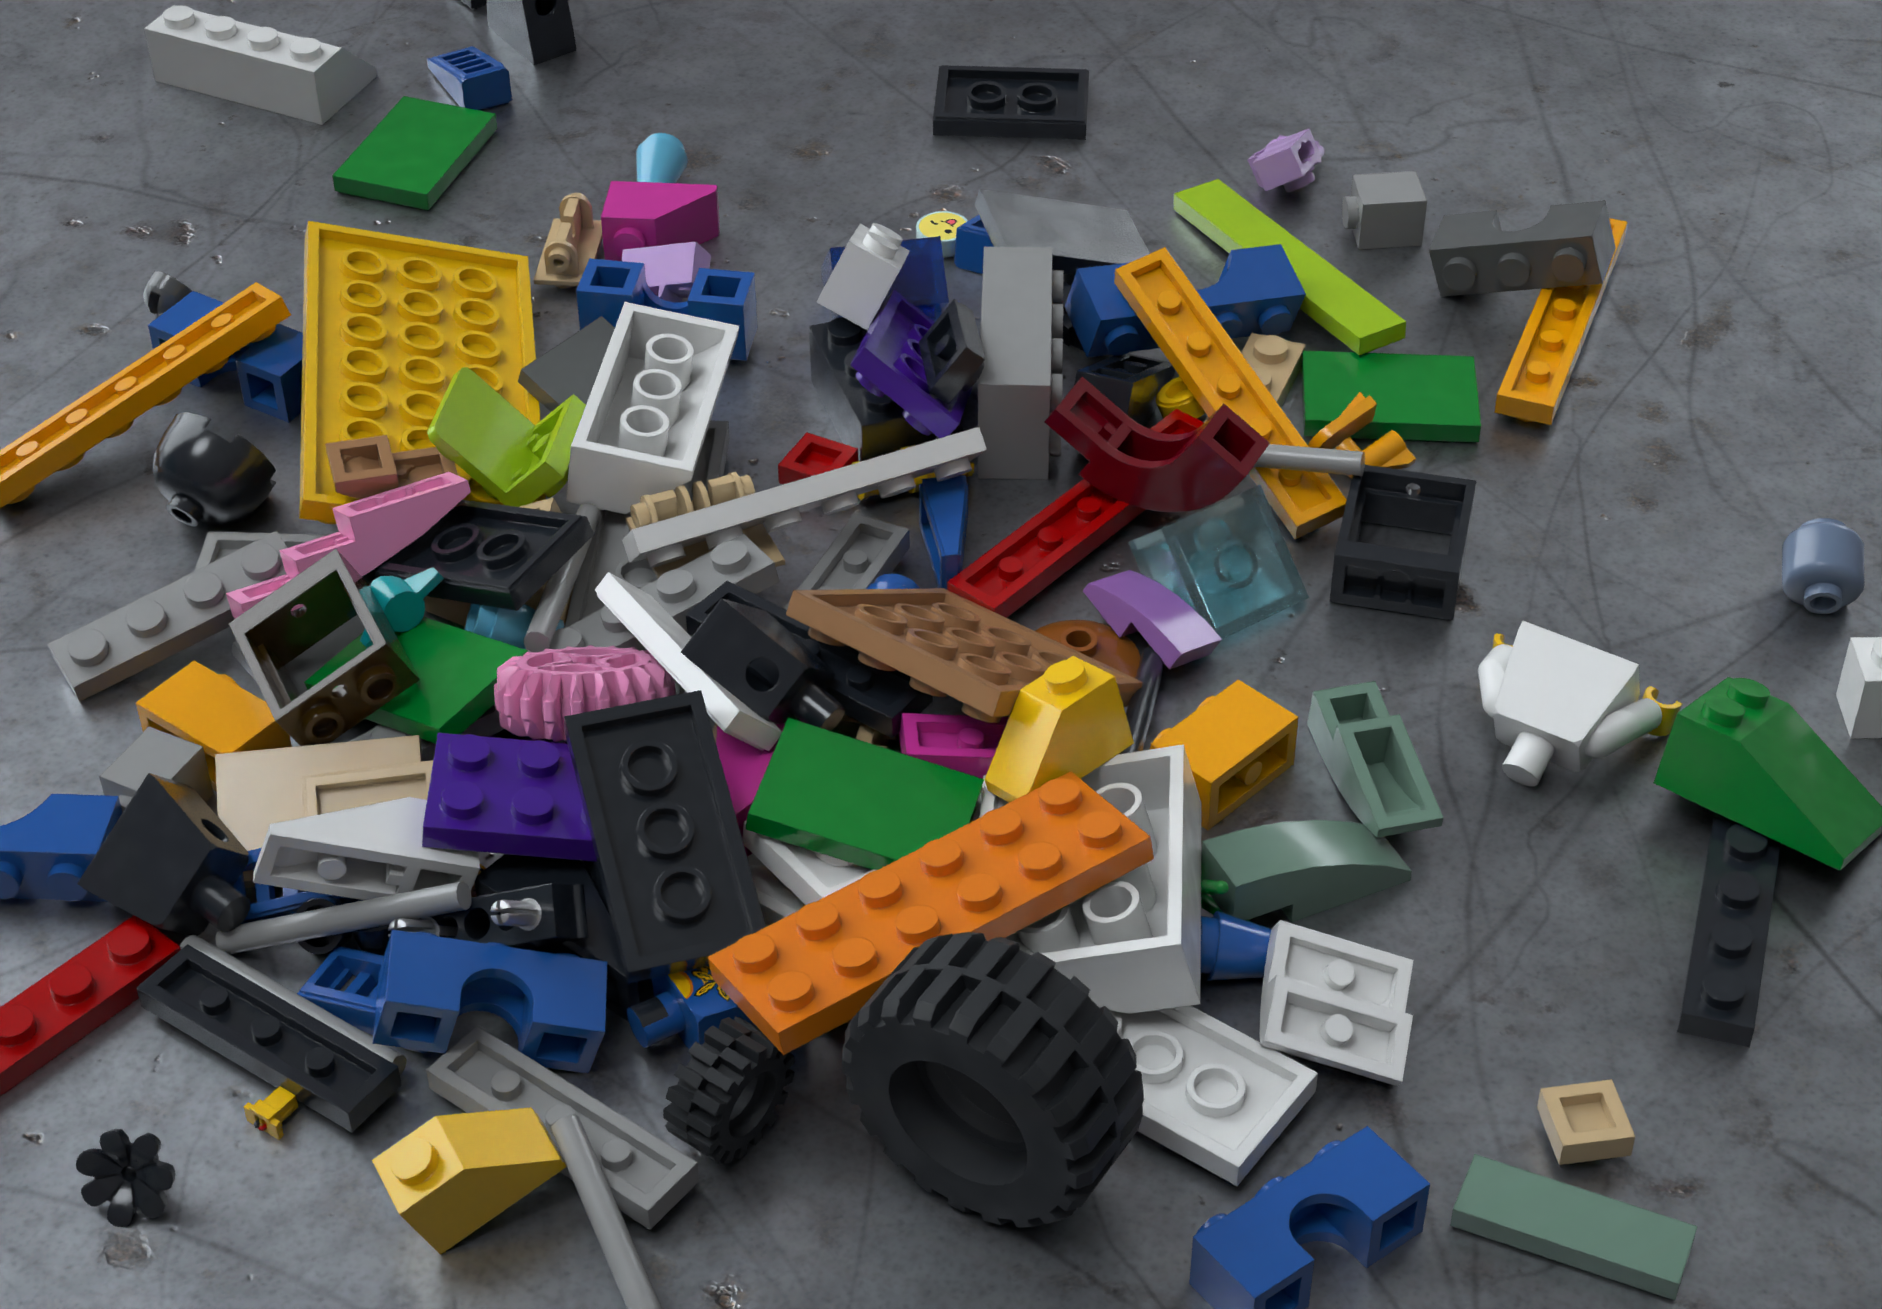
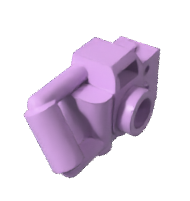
M1310 128L1291 136L1279 135L1277 139H1273L1263 150L1254 153L1248 159V163L1258 185L1263 187L1265 191L1283 185L1286 192H1291L1315 180L1312 170L1315 168L1314 165L1321 163L1325 150L1319 145L1318 141L1314 140Z
M697 242L624 249L621 261L644 263L646 282L651 291L666 301L682 302L683 298L689 297L699 268L710 269L711 255Z

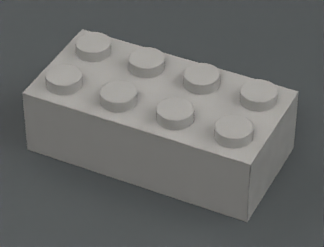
M984 247L980 341L985 361L983 371L978 379V427H980L987 450L978 456V479L1049 480V456H1061V436L1045 424L1044 421L1062 401L1063 271L1052 270V248Z

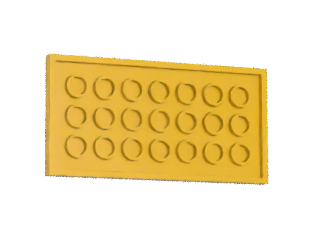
M308 221L304 243L300 519L315 520L332 525L337 524L332 508L360 500L335 491L326 454V443L387 435L392 453L436 447L428 437V428L454 374L463 367H467L475 372L534 425L541 421L539 401L518 383L521 369L536 360L528 256ZM455 463L458 476L468 480L471 490L463 500L504 505L499 500L489 496L475 479ZM542 494L532 503L546 500V495Z

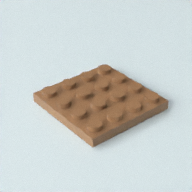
M944 588L793 590L786 612L787 616L809 626L808 635L813 639L834 646L848 645L860 651L858 655L860 662L884 671L898 670L911 677L909 685L914 689L938 697L949 695L963 702L961 710L965 714L989 723H999L1002 716H1010L1020 689L1042 676L1051 665L1067 660L1071 656H1075L1114 675L1124 707H1128L1131 697L1144 683Z

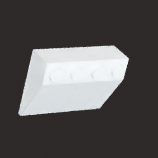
M1184 744L1118 754L1081 778V780L1151 836L1154 859L1006 937V939L1018 942L1020 950L1030 955L1039 952L1055 961L1056 965L1054 968L1070 980L1073 976L1078 978L1090 989L1088 996L1099 1008L1106 1006L1111 1011L1131 1014L1200 1004L1202 803ZM985 780L982 786L980 817L991 810L998 809L1009 803L989 792Z

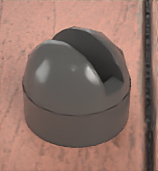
M154 271L143 293L144 303L149 312L153 314L158 313L160 316L191 293L192 290L176 278L161 271Z

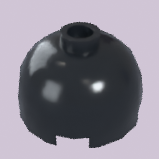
M184 412L176 414L163 433L153 456L152 473L160 493L169 501L166 505L167 511L177 520L192 527L198 526L200 521L213 526L237 524L249 518L263 504L275 486L276 482L271 480L276 472L275 467L259 449L238 433L230 443L221 436L205 429L211 421L210 418Z

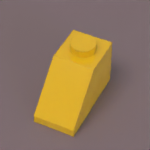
M1071 656L1067 660L1051 665L1042 676L1020 689L984 779L987 790L1010 803L1041 787L1044 783L1059 778L1070 771L1081 779L1134 744L1115 676L1075 656Z
M532 1107L435 1116L372 1160L399 1215L440 1255L567 1167L540 1117Z

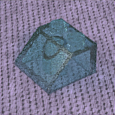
M1261 485L1225 497L1212 505L1201 508L1128 541L1141 574L1162 584L1183 599L1209 623L1222 639L1309 598Z

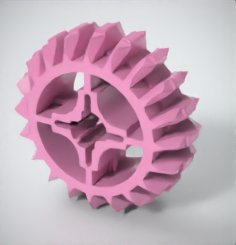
M590 645L575 648L567 646L563 649L545 648L542 652H526L523 656H513L497 668V683L494 684V695L501 727L519 737L529 736L533 740L552 739L554 742L566 740L564 716L676 695V688L673 677L648 650L639 651L635 647L616 648L614 645L608 647H594Z

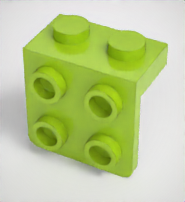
M463 367L454 374L428 428L427 434L438 451L445 458L454 461L475 479L489 496L499 500L504 505L520 507L531 504L542 494H545L548 498L554 496L568 482L571 444L586 404L573 394L534 425L475 372L467 367Z

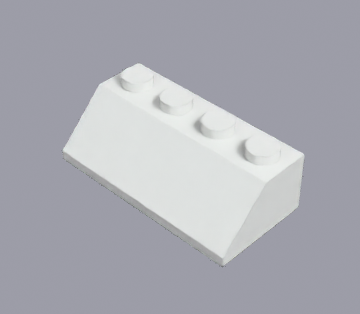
M173 5L144 28L155 81L320 125L328 121L377 77L375 66L341 47L319 42L315 38H302L278 32L271 27H258L235 21L228 16H215L195 11L188 6Z
M624 302L571 444L566 502L579 505L592 504L599 510L627 514L631 512V505L640 503L641 496L674 490L677 486L684 485L692 480L738 337L739 326Z

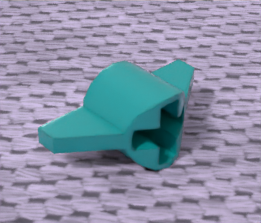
M432 567L404 580L394 576H380L372 581L370 587L395 632H405L413 629L420 623L425 613L423 598L444 577ZM364 629L360 642L366 648H369L373 645V642L366 629Z

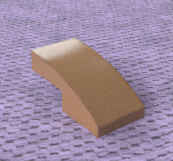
M387 435L325 444L335 491L357 499L373 496L446 472L458 475L454 461L445 458L436 447L392 453Z

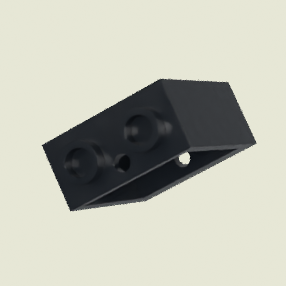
M1365 465L1362 476L1352 475L1334 554L1330 602L1453 620L1470 530L1476 480ZM1414 483L1417 484L1420 488L1417 490L1410 489L1407 485ZM1363 522L1452 534L1448 555L1359 542Z

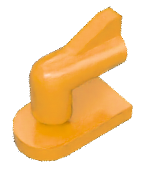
M1359 392L1342 414L1321 429L1310 440L1308 446L1325 449L1336 447L1337 450L1361 451L1350 436L1373 421L1377 403L1370 395L1365 398ZM1394 430L1389 431L1361 451L1365 452V465L1403 469L1410 467L1416 460L1406 447L1401 436Z

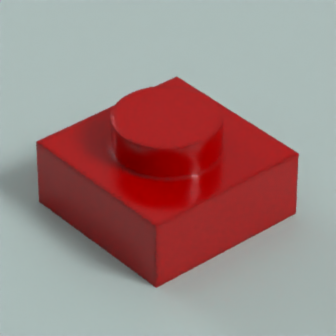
M806 432L778 464L779 484L784 485L858 462V448Z

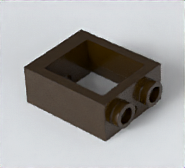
M337 549L328 553L229 623L275 721L300 746L331 743L420 680L370 585ZM303 604L300 610L291 611L294 606ZM358 614L373 645L299 696L285 665Z

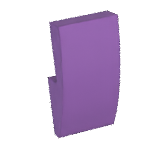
M1128 570L1088 583L1083 590L1100 612L1104 621L1111 626L1119 638L1139 631L1149 646L1160 656L1168 669L1210 655L1222 640L1209 623L1183 599L1162 584L1137 572Z

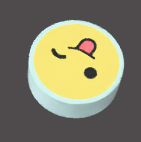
M937 211L924 215L916 224V244L918 248L932 257L949 258L955 256L957 228L968 220L958 213L949 211Z

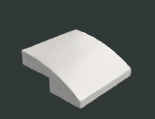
M1279 920L1271 929L1266 956L1260 1007V1046L1398 1086L1403 1082L1413 1015L1405 1013L1414 960Z

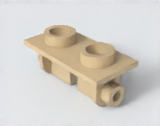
M577 192L567 195L561 200L559 206L560 219H553L533 279L534 284L554 285L559 288L578 286L589 258L597 259L603 239L601 220H593L591 203L584 194Z

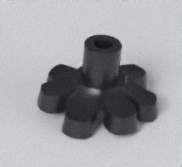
M113 1129L104 1132L100 1136L102 1149L92 1148L79 1154L76 1160V1169L81 1174L95 1177L82 1187L81 1195L84 1201L91 1207H97L107 1200L111 1202L107 1211L109 1223L117 1227L128 1226L136 1213L137 1207L148 1218H156L164 1211L168 1199L163 1190L171 1188L176 1174L173 1165L159 1161L158 1152L161 1148V1141L156 1135L148 1132L138 1137L134 1143H130L128 1135L122 1129Z

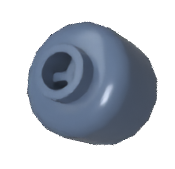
M1816 518L1803 523L1787 536L1782 545V589L1792 602L1804 605L1807 610L1813 613L1828 614L1852 603L1863 592L1865 587L1864 542L1857 532L1838 520Z

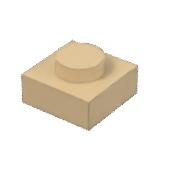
M1612 1079L1540 1088L1537 1109L1559 1165L1631 1156L1635 1134Z

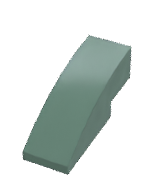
M1376 681L1313 691L1307 725L1334 783L1363 825L1377 838L1442 826L1443 815L1400 714L1389 715Z
M1304 820L1279 822L1241 829L1202 841L1201 880L1226 881L1229 885L1228 892L1211 896L1223 913L1243 920H1249L1281 908L1292 923L1411 880V869L1384 836L1377 838L1363 824L1349 821Z

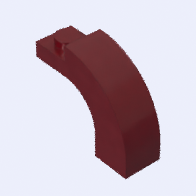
M1081 377L1044 421L1045 424L1089 460L1078 475L1117 500L1136 507L1159 512H1187L1204 508L1221 500L1248 475L1270 444L1224 403L1202 426L1191 432L1165 434L1153 431L1130 418L1084 377Z

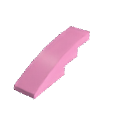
M446 472L332 508L339 532L279 550L286 574L226 593L232 616L236 619L334 549H337L361 576L366 575L425 534L471 492L468 480L451 472ZM303 604L294 606L291 611L303 607Z

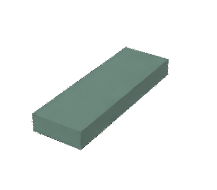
M1474 1154L1455 1202L1450 1226L1672 1300L1676 1299L1698 1227Z

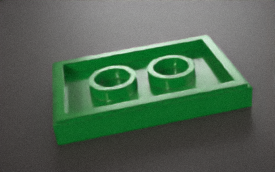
M403 96L332 175L334 190L354 196L429 210L497 130L496 114Z
M1303 351L1301 371L1304 436L1314 437L1326 425L1338 418L1357 394L1361 392L1365 398L1370 395L1377 403L1373 421L1350 436L1351 438L1379 439L1389 431L1394 430L1403 440L1479 442L1481 419L1474 356L1365 353L1358 355L1356 352Z
M423 617L420 623L413 629L405 632H395L420 680L365 719L412 736L419 735L421 739L435 744L438 733L462 734L495 704L494 684L497 683V668L513 656H523L528 650ZM363 633L304 682L307 690L367 649L360 642Z
M788 718L749 809L745 829L862 867L879 870L922 848L928 842L939 839L969 824L975 811L984 779Z

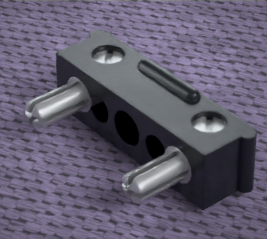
M548 883L472 897L471 906L467 910L420 919H394L390 923L388 930L412 933L429 932L439 937L479 943H502L512 948L533 951L538 947L584 940L589 938L584 884Z

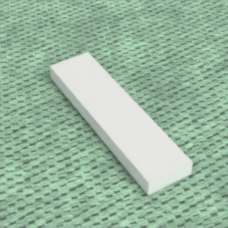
M608 572L596 587L595 591L598 593L596 596L687 693L698 690L702 691L708 715L725 733L761 751L764 749L769 751L781 736L782 731L773 722L767 721L756 714L681 653L682 649L691 639V636L650 594Z

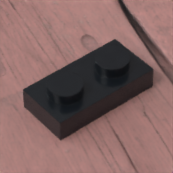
M954 298L918 342L929 392L946 404H949L960 390L967 391L977 382L983 371L985 361L973 311Z

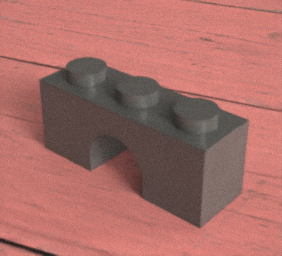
M1602 200L1551 205L1546 217L1541 222L1519 231H1502L1497 210L1444 215L1429 248V254L1440 297L1603 284L1616 247L1606 201Z

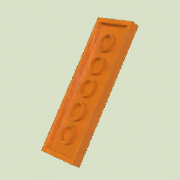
M1070 771L708 956L707 959L712 978L772 1044L785 1055L851 1020L914 947L921 946L925 940L941 935H954L964 932L983 933L986 941L998 937L1006 938L1153 860L1151 836Z

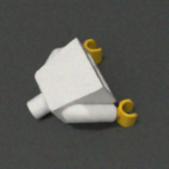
M1522 621L1514 645L1505 644V636L1496 633L1493 640V649L1479 664L1478 677L1483 709L1494 719L1496 739L1512 747L1502 765V770L1509 778L1526 786H1536L1549 762L1573 772H1580L1587 767L1593 758H1604L1646 733L1655 736L1670 734L1676 715L1682 707V703L1677 700L1675 703L1668 705L1656 701L1659 690L1652 686L1647 687L1642 699L1637 701L1640 695L1639 664L1526 621Z

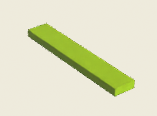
M1219 179L1174 193V210L1229 254L1231 250L1281 244L1306 293L1300 309L1358 355L1405 339L1406 321Z

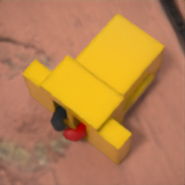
M279 1086L265 1100L259 1099L254 1105L248 1102L243 1108L246 1120L249 1123L253 1124L260 1131H264L280 1140L284 1136L282 1122L298 1108L296 1095Z

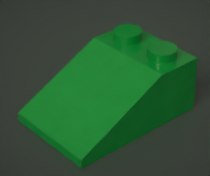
M1727 677L1677 713L1653 782L1654 784L1839 871L1882 833V806L1789 703L1771 696L1769 689L1763 684L1747 678L1733 679Z

